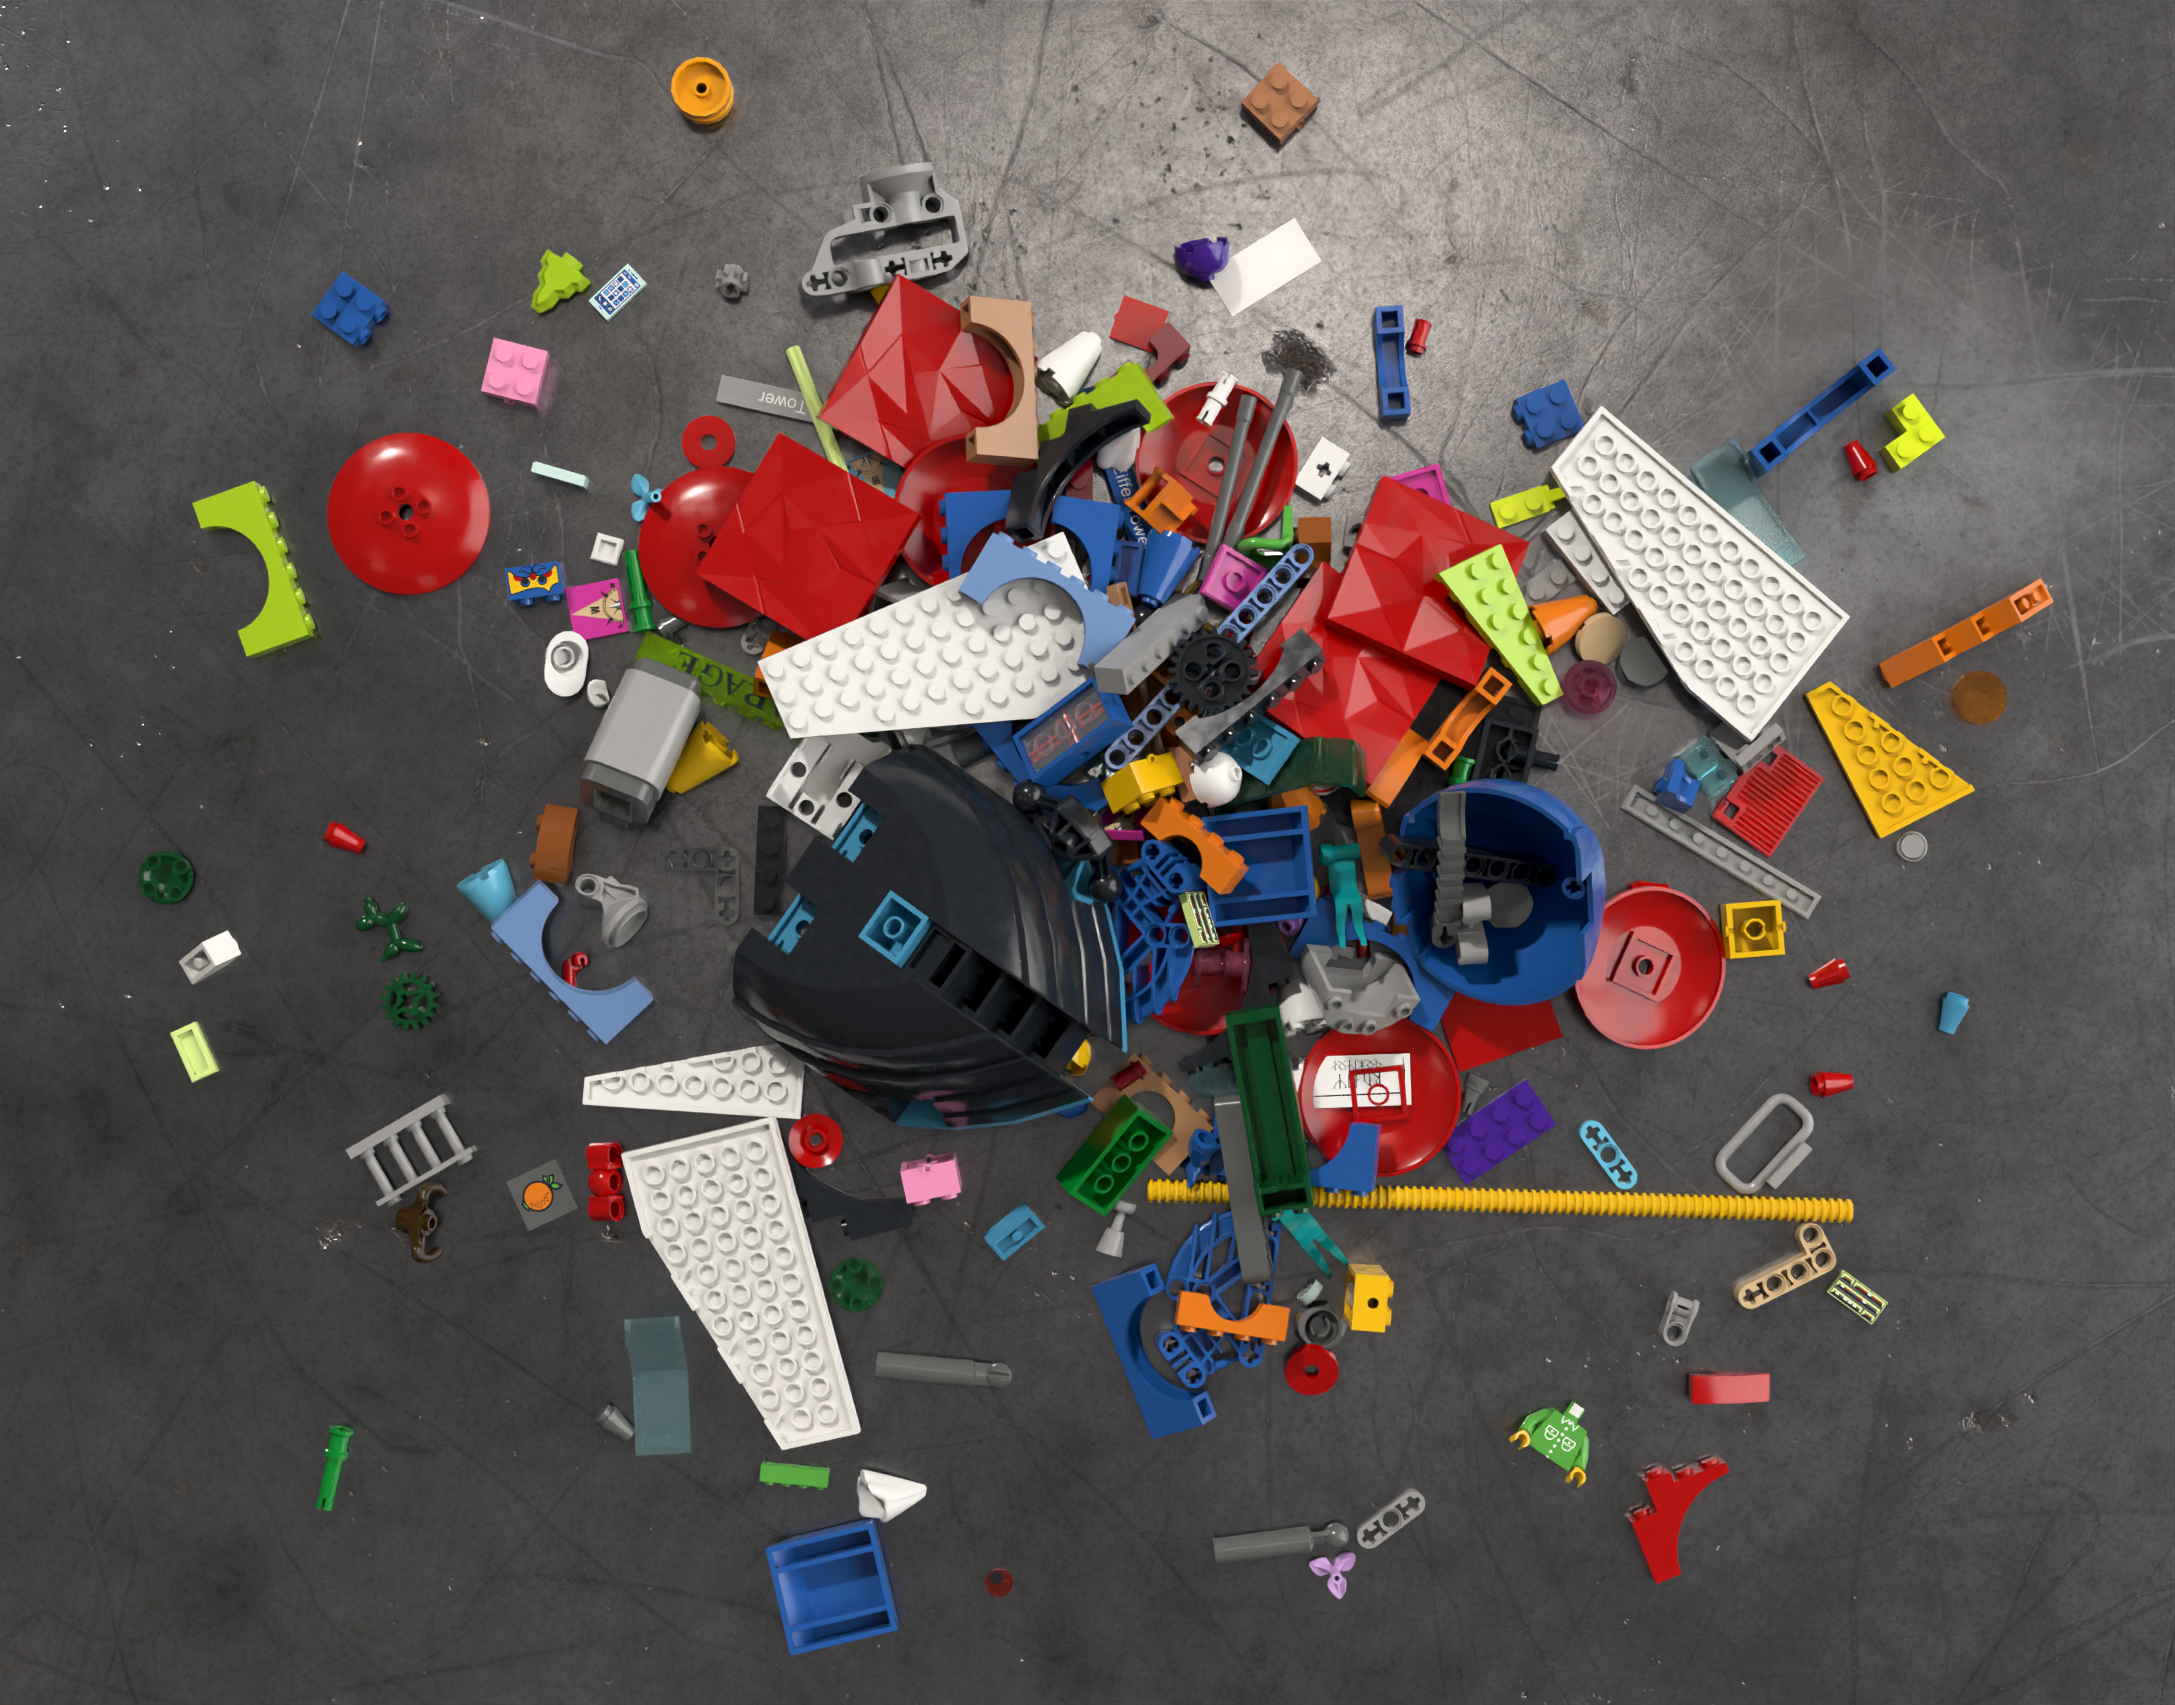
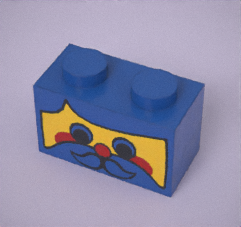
M559 561L505 568L509 601L517 603V607L534 605L533 600L544 599V603L558 602L561 596H566L563 564Z

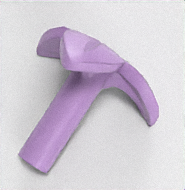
M1351 1552L1339 1553L1335 1557L1334 1565H1331L1326 1557L1315 1558L1309 1563V1568L1319 1577L1330 1574L1327 1587L1332 1595L1341 1599L1345 1594L1347 1584L1340 1571H1349L1354 1566L1356 1556Z

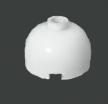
M1218 751L1212 760L1205 761L1200 766L1194 760L1191 761V766H1195L1194 773L1190 774V782L1196 798L1201 803L1206 802L1208 804L1207 807L1211 808L1232 801L1238 794L1242 782V771L1229 754Z

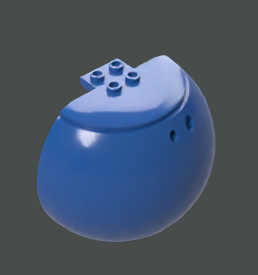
M1488 778L1471 780L1442 789L1424 799L1414 809L1404 815L1400 835L1436 840V837L1439 836L1437 831L1439 792L1465 790L1466 845L1539 855L1557 869L1558 875L1555 883L1550 887L1528 886L1534 904L1530 915L1520 926L1501 928L1494 927L1488 920L1482 921L1488 945L1487 963L1459 965L1455 943L1447 948L1436 947L1432 942L1427 923L1428 918L1432 915L1433 910H1435L1434 900H1436L1435 890L1438 889L1436 885L1438 873L1397 867L1391 873L1389 879L1390 888L1393 889L1391 911L1394 913L1395 924L1407 925L1408 946L1412 957L1419 960V964L1432 976L1453 990L1468 997L1498 1005H1528L1542 1002L1562 994L1575 985L1578 980H1582L1596 952L1603 923L1606 896L1605 864L1601 845L1595 832L1590 829L1582 817L1553 794L1524 782L1507 779ZM1470 877L1463 879V883L1483 882L1485 888L1488 887V883L1491 881Z

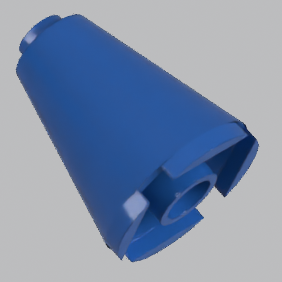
M1151 529L1147 536L1138 596L1142 599V604L1153 608L1165 604L1200 553L1198 546L1195 550L1191 547L1193 543L1191 540L1168 530H1164L1163 534L1156 533L1157 529Z

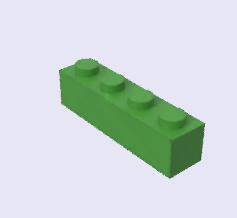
M762 1462L759 1481H762L765 1485L780 1483V1486L790 1487L793 1484L797 1485L798 1488L813 1486L816 1490H824L829 1485L830 1468Z

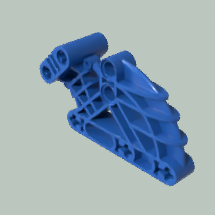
M1148 840L1142 846L1141 859L1133 862L1132 866L1127 868L1124 865H1110L1111 870L1117 872L1123 882L1122 893L1114 901V931L1124 970L1126 1024L1134 1022L1135 1025H1141L1145 1017L1153 1013L1154 1015H1161L1164 1005L1169 1000L1176 1002L1180 986L1192 962L1195 947L1187 923H1173L1171 920L1173 916L1177 915L1181 907L1179 895L1185 892H1206L1208 888L1207 883L1200 877L1202 864L1195 863L1198 860L1196 857H1189L1192 852L1185 843L1179 840ZM1142 869L1144 874L1136 875L1133 880L1131 872ZM1108 903L1112 919V903ZM1155 906H1170L1168 909L1169 914L1166 919L1162 916V914L1158 911V909ZM1131 919L1142 935L1129 947ZM1160 929H1162V931H1163V939H1162V940H1160V938H1159V931H1160ZM1185 930L1188 933V940L1186 942L1183 938ZM1152 962L1151 981L1148 984V968ZM1132 982V995L1127 998V987Z
M1232 1211L1218 1216L1216 1212H1213L1211 1219L1199 1228L1197 1224H1194L1192 1234L1181 1246L1172 1262L1168 1277L1164 1281L1165 1289L1163 1291L1168 1298L1177 1301L1178 1295L1174 1296L1169 1291L1170 1284L1173 1281H1181L1183 1291L1196 1292L1200 1285L1206 1284L1210 1289L1209 1298L1214 1311L1223 1319L1234 1321L1236 1318L1218 1295L1242 1277L1239 1255L1236 1254L1233 1257L1236 1236ZM1279 1219L1269 1223L1268 1230L1274 1231L1273 1236L1267 1234L1273 1266V1281L1260 1283L1266 1286L1265 1290L1252 1287V1284L1245 1285L1240 1320L1248 1316L1250 1298L1254 1293H1262L1264 1297L1263 1303L1271 1304L1282 1222ZM1229 1238L1225 1263L1209 1275L1213 1247ZM1205 1257L1202 1279L1193 1278L1198 1265ZM1173 1323V1330L1161 1329L1154 1336V1345L1158 1352L1167 1361L1166 1363L1172 1368L1177 1378L1190 1388L1202 1386L1206 1380V1374H1213L1216 1370L1225 1368L1228 1364L1237 1361L1248 1368L1258 1366L1262 1361L1265 1345L1261 1343L1260 1337L1251 1336L1250 1340H1258V1343L1252 1342L1251 1351L1255 1353V1357H1250L1247 1362L1243 1352H1248L1250 1343L1234 1339V1333L1224 1332L1223 1337L1208 1335L1207 1329L1197 1328L1196 1332L1180 1330V1325ZM1170 1336L1174 1342L1173 1345H1168V1349H1166L1167 1347L1163 1345V1341L1168 1340ZM1226 1338L1234 1349L1236 1356L1214 1361L1210 1355L1215 1349L1219 1354H1222L1223 1350L1219 1344ZM1192 1369L1195 1370L1196 1376L1193 1375L1191 1378L1186 1376L1187 1372H1191Z

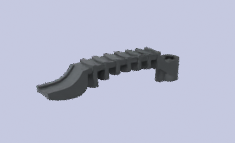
M1465 790L1439 792L1437 831L1439 836L1436 837L1440 850L1437 852L1439 865L1436 867L1438 873L1436 885L1438 889L1435 890V910H1433L1427 922L1432 942L1438 948L1452 946L1457 939V926L1461 925L1460 914H1462L1461 903H1463L1462 891H1464L1463 879L1465 878L1463 869L1466 866L1464 853H1466Z

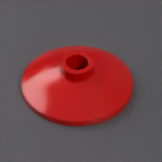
M818 1113L808 1114L795 1122L791 1128L788 1141L789 1148L793 1157L800 1164L810 1168L825 1167L836 1160L842 1150V1131L839 1125L829 1116ZM813 1135L820 1136V1144L813 1145L810 1142Z

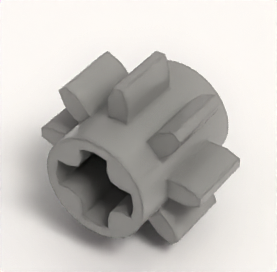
M725 264L724 271L717 270L715 288L720 289L725 297L738 298L740 291L747 292L749 284L747 281L748 272H744L740 265Z

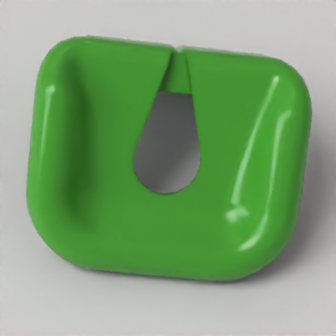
M1284 505L1281 539L1247 538L1239 542L1237 552L1271 571L1292 548V506ZM1258 549H1269V550H1275V551H1280V552L1263 553V552H1259V551H1257V550H1258Z

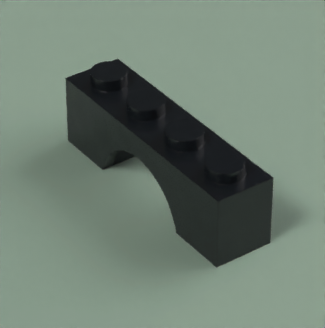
M758 805L753 915L783 916L785 891L784 852L787 837L788 810L782 806Z

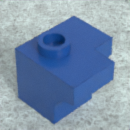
M1674 758L1666 766L1663 777L1660 776L1656 782L1654 792L1657 795L1654 802L1685 814L1693 807L1701 782L1691 779L1684 770L1685 762Z

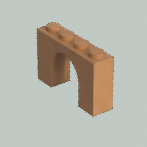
M1133 1052L1112 1076L1130 1066L1131 1061L1136 1062L1139 1060L1147 1072L1143 1076L1144 1079H1138L1120 1092L1110 1077L1092 1096L1094 1100L1091 1103L1106 1116L1123 1094L1131 1097L1139 1092L1153 1091L1167 1098L1174 1110V1124L1171 1129L1173 1134L1152 1160L1170 1175L1188 1156V1143L1193 1132L1196 1129L1210 1132L1214 1128L1210 1124L1213 1119L1202 1108L1197 1112L1190 1105L1193 1100L1183 1090L1177 1093L1170 1086L1173 1081L1162 1071L1159 1074L1150 1068L1153 1062L1142 1052L1139 1056Z

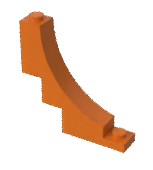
M2040 578L1957 624L1879 664L1882 669V676L1893 688L1985 642L1992 636L2023 622L2054 601Z

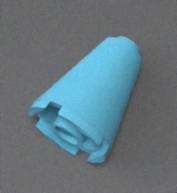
M503 859L484 866L480 872L475 875L474 873L469 875L457 885L459 892L490 924L518 899L507 863Z

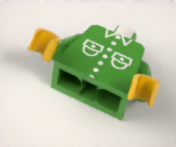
M1574 1401L1570 1403L1564 1413L1551 1407L1550 1409H1541L1528 1415L1519 1427L1518 1432L1510 1436V1442L1515 1441L1517 1438L1520 1440L1521 1445L1518 1447V1450L1530 1445L1568 1472L1571 1469L1572 1471L1566 1477L1568 1484L1572 1481L1573 1477L1578 1479L1577 1488L1585 1482L1586 1475L1584 1472L1588 1461L1589 1438L1586 1435L1587 1431L1577 1424L1585 1409Z

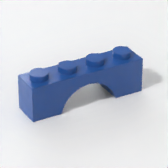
M1403 305L1375 307L1373 323L1381 420L1408 418L1411 414L1404 359L1405 330Z

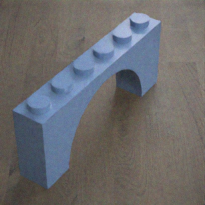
M1001 531L998 535L992 533L958 592L982 606L991 593L1012 581L1037 579L1057 586L1073 600L1080 612L1084 626V643L1077 664L1089 671V663L1093 662L1096 665L1125 639L1136 620L1131 616L1132 610L1122 604H1118L1115 607L1107 602L1109 597L1097 589L1093 593L1084 588L1086 584L1084 581L1074 575H1071L1070 578L1060 573L1062 568L1048 560L1044 564L1036 559L1038 556L1036 552L1026 546L1022 550L1012 544L1014 539Z
M539 879L491 924V929L493 930L491 935L499 944L503 945L506 943L513 950L510 954L519 964L522 965L525 962L532 969L529 973L539 984L545 982L551 989L549 994L559 1004L563 1001L570 1008L568 1013L575 1021L579 1023L582 1020L589 1027L587 1032L595 1041L599 1042L602 1040L607 1044L654 1000L653 994L635 976L617 987L593 991L581 989L567 983L552 970L545 958L541 938L545 921L552 909L558 904V897Z

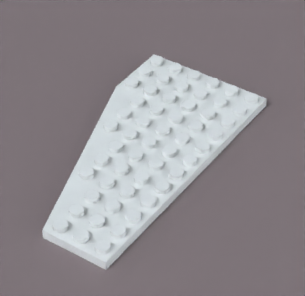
M1600 406L1549 468V471L1685 689L1748 743L1752 742L1850 616L1610 412Z

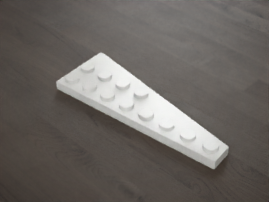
M778 1043L653 1066H644L585 1077L582 1104L800 1119L805 1064Z

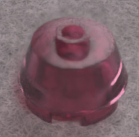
M1595 660L1581 661L1567 671L1563 680V695L1567 703L1574 710L1583 714H1597L1612 704L1617 692L1616 679L1613 672L1605 664Z

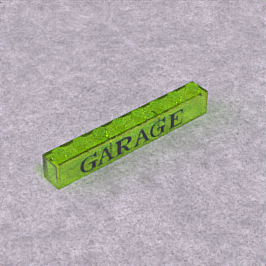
M646 631L634 658L635 662L642 657L650 658L691 674L701 683V697H703L704 693L714 697L712 702L727 708L731 704L739 708L737 713L749 719L756 715L764 719L763 725L776 731L778 726L786 729L775 701L753 695L754 678Z

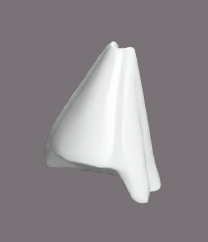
M1140 427L1130 430L1101 448L1097 452L1098 466L1102 469L1114 467L1118 471H1126L1131 468L1135 461L1136 448L1140 446Z
M862 1469L857 1481L859 1512L863 1517L877 1518L883 1523L888 1522L924 1498L927 1487L917 1482Z

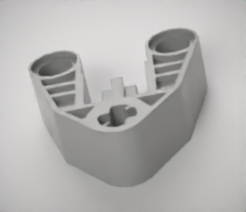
M1483 882L1463 883L1462 914H1460L1461 925L1457 926V939L1455 942L1458 964H1484L1488 962V945L1482 921L1491 919L1490 897Z

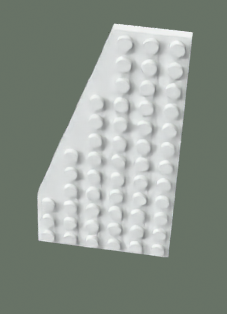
M1064 532L1028 546V548L1038 554L1036 559L1044 564L1049 560L1062 568L1060 573L1070 578L1071 575H1074L1084 581ZM967 572L758 661V664L790 738L1032 719L1039 717L1093 676L1089 670L1077 664L1084 643V626L1080 612L1073 600L1063 590L1051 583L1037 579H1021L1009 582L991 593L981 606L958 592L969 573Z
M776 1116L623 1152L621 1157L642 1233L646 1239L649 1238L672 1274V1280L692 1311H696L718 1346L717 1350L739 1384L742 1383L780 1448L786 1450L859 1434L861 1431Z

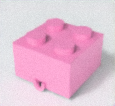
M494 338L481 392L483 395L502 399L506 404L515 405V403L537 408L549 359L548 351Z
M955 1151L935 1156L926 1154L924 1158L902 1162L900 1173L907 1204L914 1203V1206L930 1203L931 1198L940 1197L941 1200H948L957 1197L956 1193L961 1192L962 1181ZM927 1157H931V1162H927Z

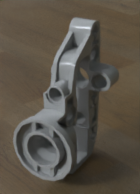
M933 162L903 165L861 176L859 179L864 203L852 205V208L840 211L842 225L830 230L819 239L807 273L802 275L797 281V290L805 298H821L844 293L854 294L890 285L896 274L914 281L933 277L951 270L968 253V245L959 202L938 187ZM926 200H931L935 203V213L927 211L925 207ZM874 209H878L883 213V223H879L874 219ZM942 219L949 220L953 239L952 244L881 257L876 256L844 264H833L830 251V243L833 239L843 238L844 236L860 232L866 234L893 229L910 223L915 225ZM941 257L946 259V263L932 264V260ZM887 266H889V268L899 266L900 270L891 274L890 272H886L885 268ZM833 273H838L842 276L843 285L841 287L833 283ZM823 280L822 285L813 289L806 286L808 281L819 282Z

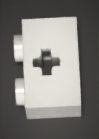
M1322 437L1298 474L1294 488L1320 503L1322 498L1328 500L1336 487L1332 482L1337 474L1342 477L1351 464L1346 461L1350 454ZM1325 465L1328 467L1327 473L1330 476L1324 475L1321 478L1318 476L1319 470L1317 467L1323 468Z

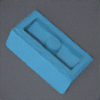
M1022 1202L986 1231L983 1237L988 1245L1004 1261L1043 1230L1045 1225L1028 1204Z

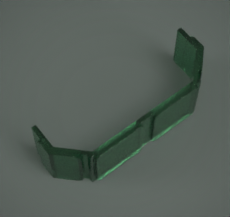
M1322 736L1302 739L1298 742L1269 785L1241 769L1242 782L1238 794L1232 801L1215 806L1214 816L1234 814V805L1316 784L1349 787L1359 796L1364 797L1365 751L1361 748L1360 744L1351 739L1324 738Z

